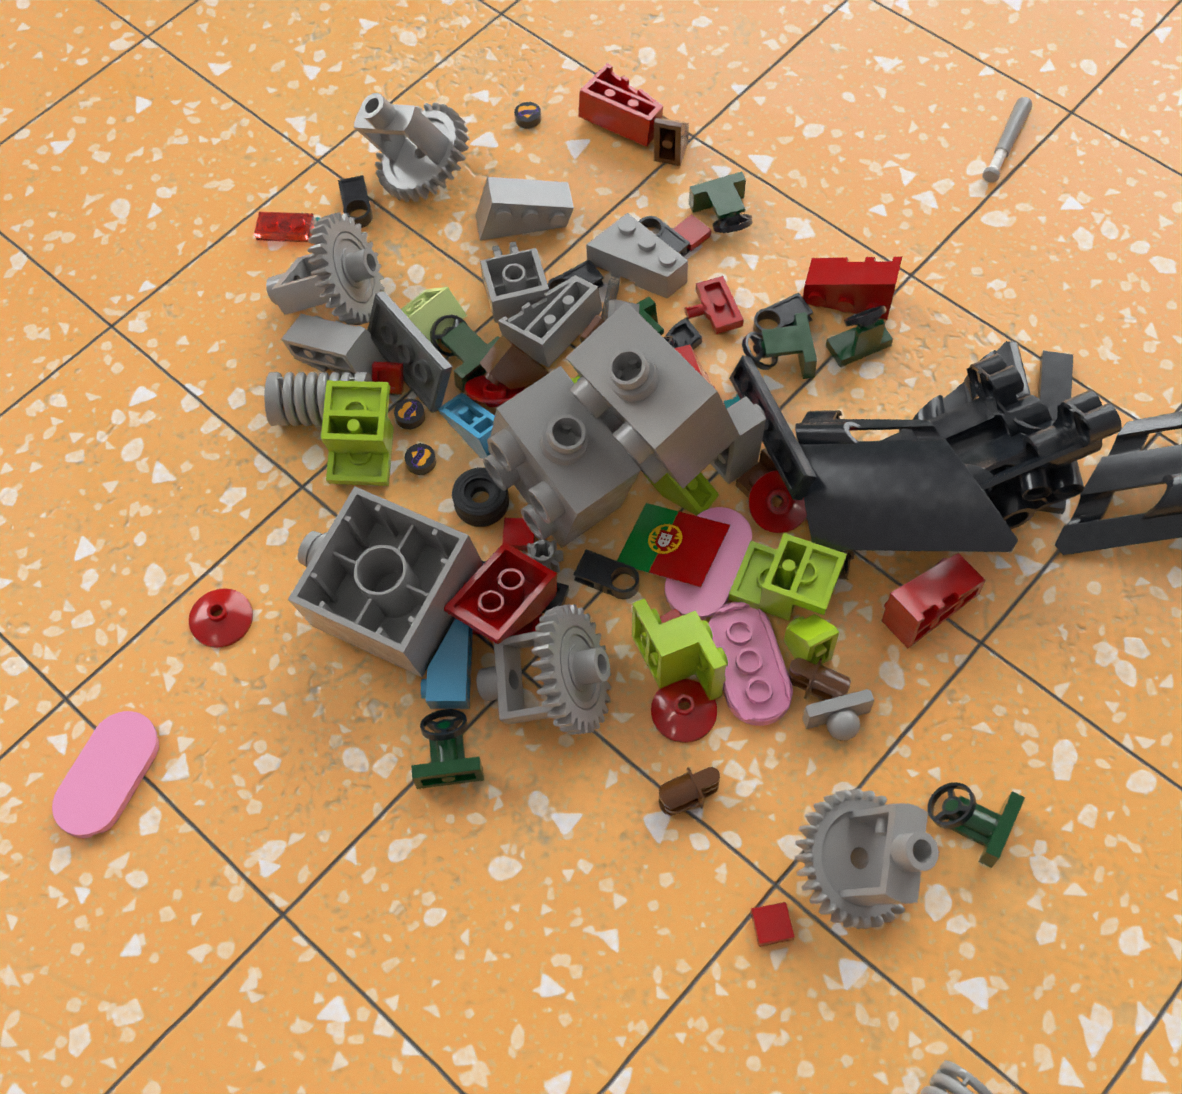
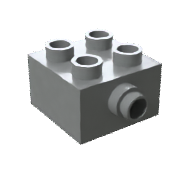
M627 301L566 357L581 377L569 389L570 392L595 419L599 416L613 433V437L629 453L640 470L654 484L668 473L684 488L740 436L717 390Z
M559 366L496 408L491 437L487 439L490 455L483 459V463L490 477L499 488L505 491L514 485L526 500L528 505L521 509V514L533 534L540 540H545L552 535L560 547L563 548L620 508L641 470L627 451L613 437V433L599 416L595 419L570 392L569 389L574 385V382L564 369Z
M354 486L328 532L322 534L311 531L301 542L297 557L299 563L307 568L288 600L311 626L423 678L455 617L444 611L445 605L484 563L469 535Z

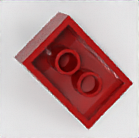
M504 542L445 605L444 611L496 644H499L536 619L555 598L557 592V573Z

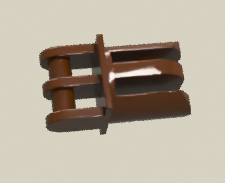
M795 658L791 661L788 674L791 684L806 691L804 699L811 695L824 701L847 695L851 684L850 678L823 666L821 658L817 665L802 658Z
M687 767L685 774L660 786V809L669 816L680 814L698 805L702 809L704 798L716 793L719 788L720 772L715 767H708L692 774L690 768Z

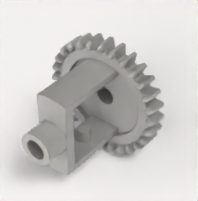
M373 93L363 101L354 123V128L381 152L376 153L377 159L381 162H375V166L378 169L376 175L379 178V183L389 194L398 200L403 199L405 202H409L410 199L418 202L420 196L426 200L429 191L436 195L438 185L445 188V179H454L451 172L453 170L460 171L461 168L457 165V162L466 159L462 152L469 149L465 142L470 140V137L466 134L468 128L464 125L465 121L454 109L445 104L440 105L434 102L431 106L428 103H424L423 110L420 106L391 104L380 93Z
M341 212L324 216L315 222L314 228L310 231L312 236L308 239V242L315 244L307 249L311 254L298 257L285 273L269 277L266 282L268 296L274 304L279 306L285 315L326 303V308L335 307L332 315L339 316V321L345 322L347 325L368 323L375 293L385 291L384 286L380 283L384 276L379 273L381 264H379L377 258L378 254L372 250L373 242H367V232L361 233V224H355L353 217L348 218L346 213L341 215Z
M575 604L554 607L547 610L544 616L540 617V624L535 627V632L509 636L499 644L494 642L495 666L479 670L477 674V689L485 701L498 699L500 721L505 724H516L553 718L555 719L553 722L555 726L560 727L562 732H567L571 735L594 732V729L600 728L599 723L605 721L603 714L608 713L605 703H609L611 700L606 690H611V685L607 682L611 676L610 662L605 652V645L600 646L601 633L595 634L596 623H590V615L584 614L582 607L577 608ZM534 646L531 652L535 656H540V660L533 662L531 665L540 668L541 673L535 676L533 680L544 683V686L537 690V694H547L548 697L547 700L542 702V706L524 709L520 649Z
M861 789L838 791L835 794L825 796L824 802L815 803L813 807L816 812L806 813L805 815L810 825H803L798 829L806 836V839L796 840L795 845L804 850L803 854L795 856V860L805 863V867L797 871V876H808V881L802 886V890H814L809 902L811 904L822 902L819 910L821 915L831 914V922H843V927H856V929L880 927L884 922H892L895 919L894 914H902L905 911L901 904L918 903L921 871L933 868L939 855L936 841L930 834L926 833L928 812L908 803L885 805L887 802L885 796L875 797V792L870 790L863 792Z

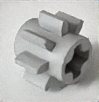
M539 539L533 545L527 544L529 553L526 554L527 556L555 572H560L558 562L563 561V551L557 550L555 540L549 542Z

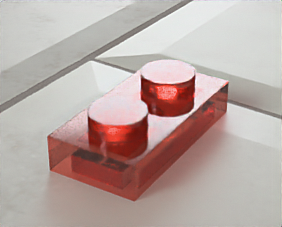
M259 212L254 235L256 240L308 242V239L312 236L310 231L314 228L315 218L313 213Z

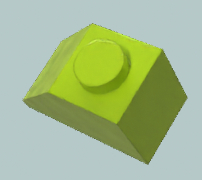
M701 472L684 488L668 473L655 484L646 476L663 497L696 516L709 509L719 495Z
M816 614L807 618L802 616L788 624L784 643L794 659L802 658L817 665L821 658V664L833 657L839 631L834 625Z

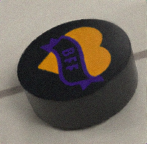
M523 102L514 110L515 122L522 128H533L541 122V109L536 103Z
M404 399L394 409L396 422L404 429H415L425 420L424 407L416 399Z
M419 443L408 448L405 453V462L411 473L424 475L434 469L436 457L434 450L429 445Z

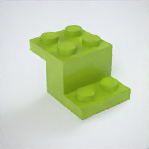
M327 380L321 440L329 451L326 473L328 484L389 486L394 428L388 418L390 394L388 382Z
M786 533L783 534L778 549L750 541L729 592L728 599L734 602L749 604L751 608L760 609L763 612L788 621L791 618L795 605L825 615L847 554Z
M645 598L632 604V638L659 689L696 675L709 700L721 697L723 684L726 681L725 670L726 666H728V660L724 650L721 647L717 648L714 644L712 630L706 620L701 621L695 610L662 623L655 608L650 609Z

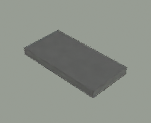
M385 291L375 293L368 325L372 341L387 362L403 363L404 382L432 413L439 411L438 408L442 406L452 366Z

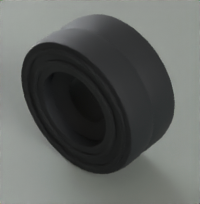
M473 468L464 472L453 485L452 499L455 511L465 523L476 527L489 526L498 522L507 512L509 506L508 489L504 491L499 488L490 477L486 468ZM483 491L489 494L488 500L483 503H477L472 500L473 495L477 492Z

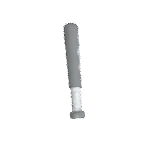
M1021 97L1015 103L996 146L993 160L990 166L983 171V179L987 182L994 183L1000 177L999 170L1003 161L1009 155L1032 109L1033 103L1028 97Z

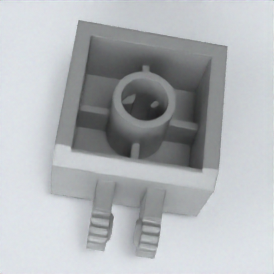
M516 241L510 242V254L502 255L501 249L497 245L492 247L493 258L480 260L482 278L495 323H498V320L505 316L509 319L521 312V307L527 303L535 304L545 298V293L549 291L537 248L519 252Z

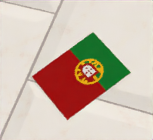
M646 503L617 561L630 565L640 571L701 588L731 525Z

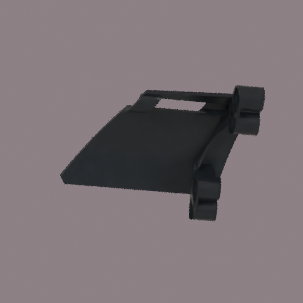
M840 410L808 411L802 422L796 423L797 441L817 476L804 496L811 542L847 554L838 578L839 580H848L850 561L854 559L855 555L853 550L1012 552L1016 546L1018 539L958 455L947 441L942 439L930 420L840 419V416H843ZM911 429L918 440L857 441L850 431Z

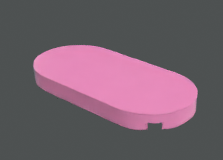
M724 507L710 508L697 515L731 525L702 587L666 578V599L671 609H677L681 615L696 610L700 619L705 620L707 617L714 615L723 605L727 604L729 592L749 543L752 541V531L745 517L735 510Z
M743 602L725 604L714 613L709 621V626L712 630L714 644L717 648L721 647L724 650L728 660V666H726L725 670L726 681L723 684V693L731 712L745 723L757 726L772 724L786 714L793 694L791 680L772 625L764 612L760 609L757 610L749 607V604Z
M123 711L107 717L96 727L57 789L53 799L52 812L54 819L65 832L77 838L92 837L91 835H96L99 832L101 834L117 822L158 753L159 738L157 737L154 725L147 717L137 712Z

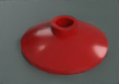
M485 376L475 377L465 384V393L468 397L486 403L487 406L493 408L501 406L525 390V387L510 390L502 383L496 386Z
M778 470L762 475L753 484L748 497V508L751 517L758 526L769 532L786 533L803 523L807 517L804 498L803 500L792 499ZM779 495L782 502L779 506L774 507L772 498Z
M227 588L212 590L201 596L193 605L189 614V628L195 639L205 646L213 648L230 646L238 642L248 632L253 620V610L248 599L236 590ZM223 610L219 616H213L217 611Z
M682 679L660 688L656 692L651 703V717L656 729L666 738L681 743L694 742L706 736L713 728L717 719V703L715 699L709 700L699 682ZM681 702H687L691 707L688 710H681L678 705Z

